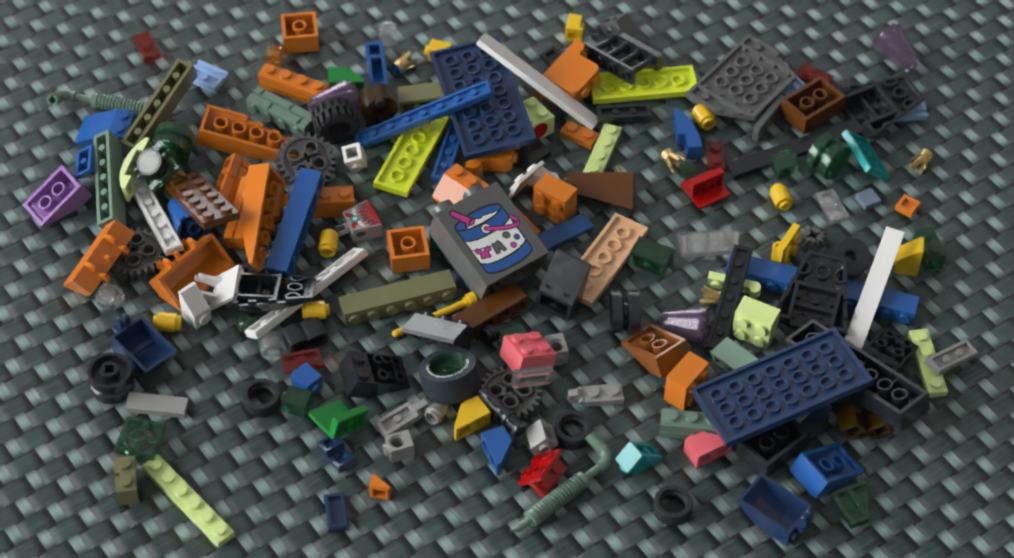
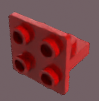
M721 167L683 181L680 185L699 209L730 197V192L723 185L725 172Z
M561 449L549 450L546 453L535 455L531 460L532 464L529 468L521 473V479L517 484L520 487L529 484L543 499L552 491L567 469L558 459L563 451Z

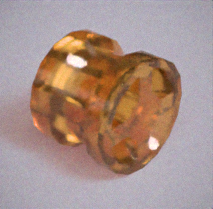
M277 45L269 46L266 50L265 63L276 67L281 66L284 50Z

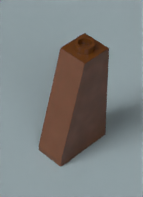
M634 172L567 173V178H564V182L578 188L577 197L628 212H635Z

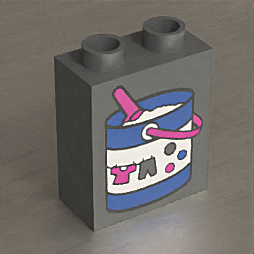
M498 182L485 188L480 183L475 184L463 194L464 199L454 204L449 199L445 200L432 210L434 217L428 233L470 291L475 293L478 301L484 299L486 295L496 292L504 285H508L511 282L516 284L540 271L549 254L547 248Z

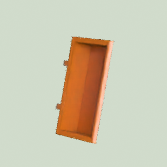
M117 219L106 224L63 286L87 297L92 295L100 282L109 283L111 278L107 275V272L120 254L128 255L130 253L126 245L135 233Z
M213 233L202 236L197 241L190 237L186 240L183 239L181 242L184 252L180 254L178 251H175L173 253L175 257L173 262L167 258L159 259L156 262L160 273L152 278L149 283L163 300L181 311L178 291L193 281L202 291H208L212 287L203 282L195 281V275L198 276L199 273L216 277L235 267V263Z

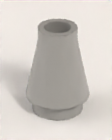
M434 403L427 407L424 413L426 421L432 425L440 423L450 405Z

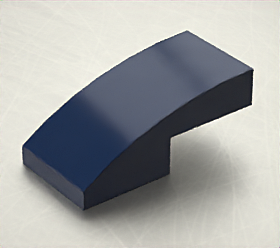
M327 436L316 442L323 455L339 473L357 464L355 457L345 449L344 442L341 439L336 438L332 440Z

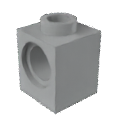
M563 333L544 336L543 338L557 353L554 365L568 363L569 350Z
M541 419L526 429L530 448L540 454L546 453L559 445L553 425Z
M409 430L385 436V444L382 445L385 457L389 456L391 463L415 457L414 443Z

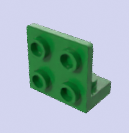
M337 400L310 411L308 416L334 440L363 428L369 409L365 405H361L349 410L341 401Z

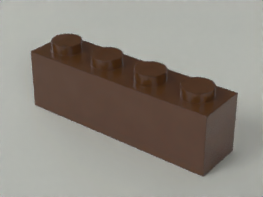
M511 282L508 285L502 286L496 292L486 295L484 299L477 303L471 304L465 310L455 313L451 317L452 322L457 323L458 320L469 322V326L475 329L473 340L480 336V330L485 325L502 323L526 309L527 295L514 282Z

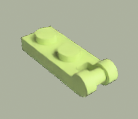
M709 271L708 285L715 289H722L726 274ZM745 279L742 293L749 294L751 298L757 299L761 295V285L756 281Z

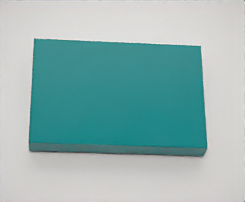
M849 130L841 133L866 173L885 182L891 178L866 138Z

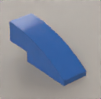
M366 42L365 54L370 87L376 86V83H383L388 86L383 42Z
M674 107L672 121L677 146H684L686 159H701L703 146L695 126L678 107Z

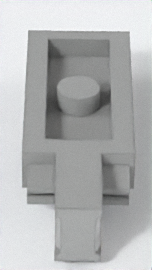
M621 383L577 387V389L568 390L567 395L568 403H579L584 405V407L624 403Z
M424 398L415 404L407 402L375 422V426L384 437L400 432L420 420L425 413V409L429 407V403Z

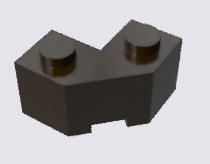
M853 403L836 411L840 432L849 439H859V436H870V439H879L895 431L894 426L868 409L862 411Z

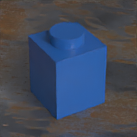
M306 362L291 373L292 385L308 399L312 395L319 393L323 388L322 375Z

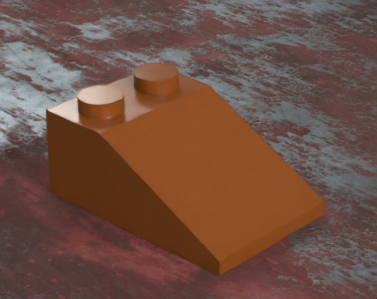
M649 324L621 342L622 346L650 373L660 378L666 377L690 351L686 339L653 324Z

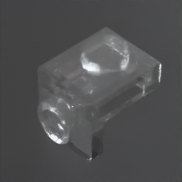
M391 21L378 24L379 38L383 42V46H396V24H392Z

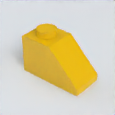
M923 237L900 246L893 264L895 265L894 273L917 276L924 249Z
M478 395L465 400L460 405L454 425V439L456 441L490 424L491 412Z

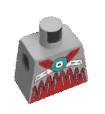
M368 200L342 213L343 223L335 226L339 236L349 234L353 242L383 236L382 223Z

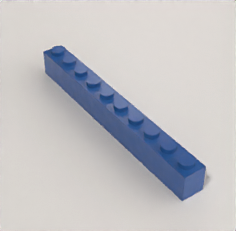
M731 251V253H730V257H729V260H728V263H727V266H726L725 274L727 273V269H728V265H729L730 258H731V255H732V251ZM752 256L746 279L758 282L762 290L784 294L798 267ZM847 279V311L855 312L865 283ZM885 288L874 317L912 326L919 296Z

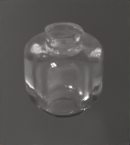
M103 283L100 287L96 288L94 293L96 303L108 310L120 308L125 300L122 288L111 283Z
M269 331L259 339V349L264 359L276 361L285 354L286 347L281 334Z

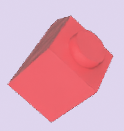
M702 431L692 434L685 439L683 451L697 469L730 453L731 447L726 448L718 435Z

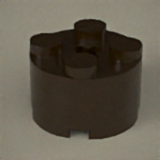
M376 83V86L373 87L369 85L358 94V106L365 121L370 124L376 125L389 120L399 111L393 93L386 84Z

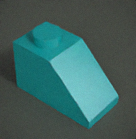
M629 441L615 458L620 464L619 468L626 474H639L663 459L651 444Z

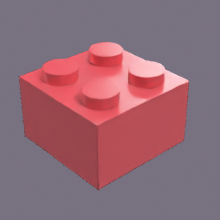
M532 331L530 333L505 335L499 355L517 377L552 373L557 353L539 332Z

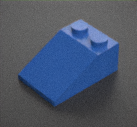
M113 109L85 116L74 144L86 147L91 144L94 146L93 136L108 129L122 140L136 120L135 111Z
M839 442L801 453L789 469L814 499L831 494L864 473L862 467Z

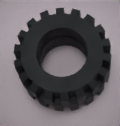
M332 97L331 99H325V101L318 103V106H315L311 112V119L317 137L319 139L324 137V142L335 143L347 140L359 130L360 119L354 102L350 101L349 98Z

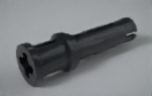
M485 386L479 390L478 396L501 418V423L504 426H508L515 437L522 435L526 431L528 424L525 421H521L514 410H509L488 387Z

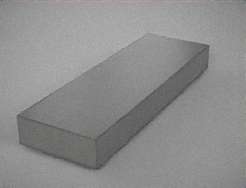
M965 339L927 357L924 363L936 376H939L977 357L979 352Z
M129 392L125 412L185 418L189 399L185 397Z

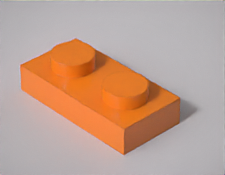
M570 120L565 123L559 132V136L590 150L596 144L600 133Z

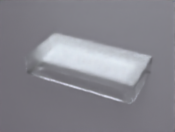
M551 365L514 369L510 384L513 389L550 384L553 368Z

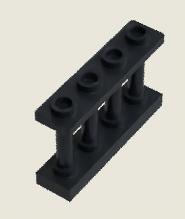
M613 26L607 28V39L593 46L587 42L583 43L585 52H587V59L630 85L635 84L636 73L646 67H650L655 71L662 69V53ZM609 45L615 48L608 53L602 51V49ZM622 52L628 55L621 60L614 58ZM635 59L641 62L634 67L626 65Z

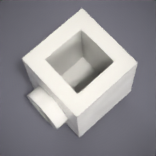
M359 142L342 147L344 163L350 172H358L368 167L365 150Z

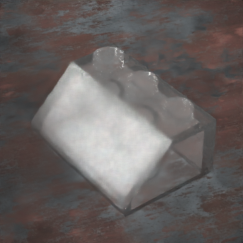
M732 228L676 232L680 256L685 258L686 261L697 260V257H704L706 260L716 259L715 256L723 255V258H729L734 244L739 245V233Z

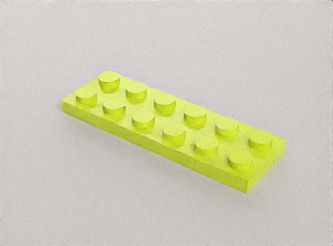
M693 65L662 67L659 71H655L652 68L643 69L636 73L634 85H630L613 74L605 72L599 73L600 82L590 92L593 105L684 97L686 92L697 83Z
M444 116L400 134L376 176L373 187L408 198L449 123V117Z

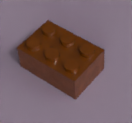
M820 76L781 100L779 114L804 135L842 112L846 96Z

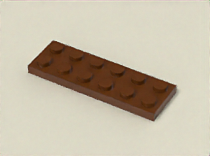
M190 172L186 176L173 177L169 181L163 182L164 189L204 230L240 219L239 211L199 172Z

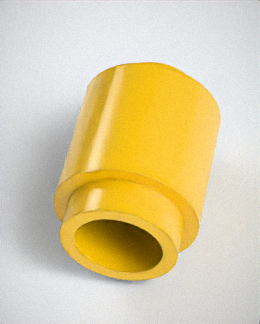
M702 104L696 105L693 108L691 115L700 128L710 130L715 126V116L708 108Z
M776 183L771 186L770 197L776 209L780 211L788 210L793 204V199L787 187L782 183Z
M325 229L320 233L318 250L323 257H333L337 252L339 234L333 229Z
M325 300L306 302V304L301 306L303 320L312 317H319L320 320H325L327 315H330L329 303L325 304Z
M158 312L157 315L153 316V327H156L157 331L174 333L181 331L182 315Z

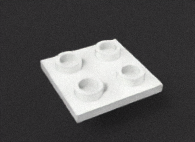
M542 160L537 165L533 163L527 169L525 175L520 174L515 179V183L509 189L511 192L508 197L512 199L527 185L534 187L546 172L558 179L559 177L555 172H550L544 168Z
M240 264L216 277L199 273L198 276L195 275V281L214 287L213 293L200 290L206 301L209 302L211 311L232 301L234 293L238 294L242 269Z

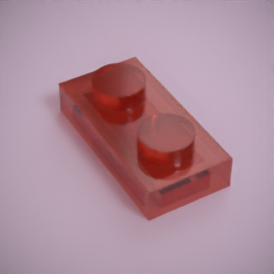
M149 30L132 35L133 42L144 63L161 58Z
M803 62L795 72V75L806 84L820 76L829 83H832L834 80L833 75Z
M705 141L707 171L721 167L725 172L724 141Z
M319 348L280 355L284 375L291 374L305 362L314 369L323 368Z

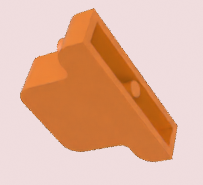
M577 39L542 74L578 102L586 98L594 86L596 87L601 79L599 77L598 65L586 58L587 52H585L584 44ZM533 88L534 96L540 100L548 99L535 88Z
M521 147L466 161L465 169L478 178L482 176L484 171L510 172L513 169L514 163L518 161V152L516 150H520Z

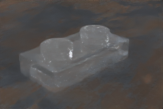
M833 189L816 193L815 199L831 225L849 219L848 212Z

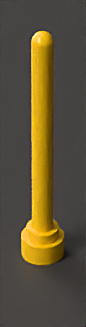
M471 291L465 294L461 301L432 314L435 315V318H440V316H446L464 307L468 308L471 304L477 303L478 299L475 293ZM402 327L392 331L393 337L405 334L401 332Z

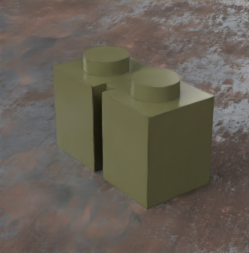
M135 455L114 458L115 492L118 505L139 504L138 468Z

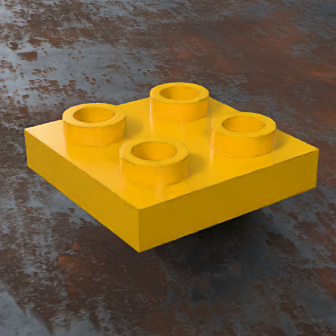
M793 223L783 239L773 244L771 252L772 261L789 265L791 256H795L799 249L797 243L801 238L799 233L800 225Z

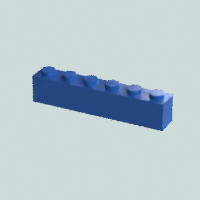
M300 167L299 173L295 175L293 190H290L287 207L285 206L282 212V221L277 225L276 238L272 240L271 252L269 257L265 259L264 266L268 273L274 274L275 271L283 272V276L293 274L325 183L322 171Z

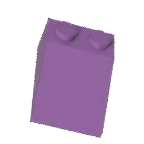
M61 165L27 199L23 206L41 227H45L80 209L92 194L79 179L75 178L71 171Z

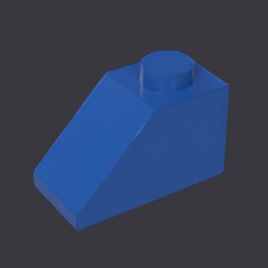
M92 144L77 151L76 179L89 178L95 175L94 146Z
M504 425L481 433V446L497 476L501 475L511 454V444L514 443L511 433L506 431Z

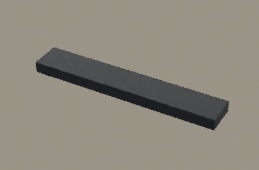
M734 244L706 343L707 350L712 351L726 337L729 338L735 311L739 304L753 254V248Z

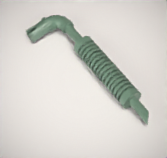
M55 90V93L47 97V103L49 105L53 104V106L62 101H81L90 103L91 108L99 110L135 111L137 117L147 104L144 101L96 92L92 96L82 95L70 90Z
M593 431L592 434L590 433L585 438L600 458L595 462V466L586 473L578 471L525 511V518L511 528L510 532L519 533L529 525L536 527L590 486L589 480L599 472H604L610 466L612 454L609 445L605 444L596 431Z

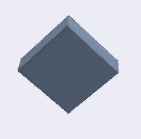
M872 188L855 195V199L864 210L881 204V199Z

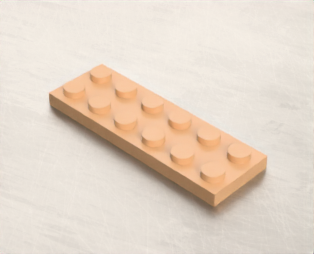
M618 213L613 215L581 257V260L592 264L581 303L591 308L594 306L647 235L648 227Z

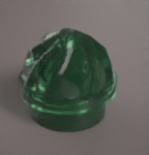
M690 162L680 163L678 166L679 177L684 180L693 178L696 175L695 165Z
M245 313L242 317H238L236 322L237 330L240 333H245L244 331L253 325L255 321Z

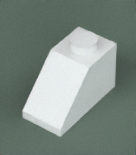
M194 281L178 291L182 316L195 329L207 324L212 319L210 306Z

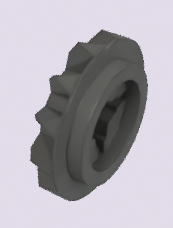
M807 225L806 228H801L799 243L804 248L820 250L827 245V232H824L822 227L816 228L815 225L813 227Z

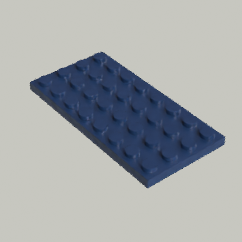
M499 35L491 36L502 44ZM478 40L430 52L444 97L487 79L492 87L493 97L450 114L465 161L537 143L536 135L512 71L477 46Z
M833 327L690 389L694 399L725 447L729 448L874 385V380L837 329Z

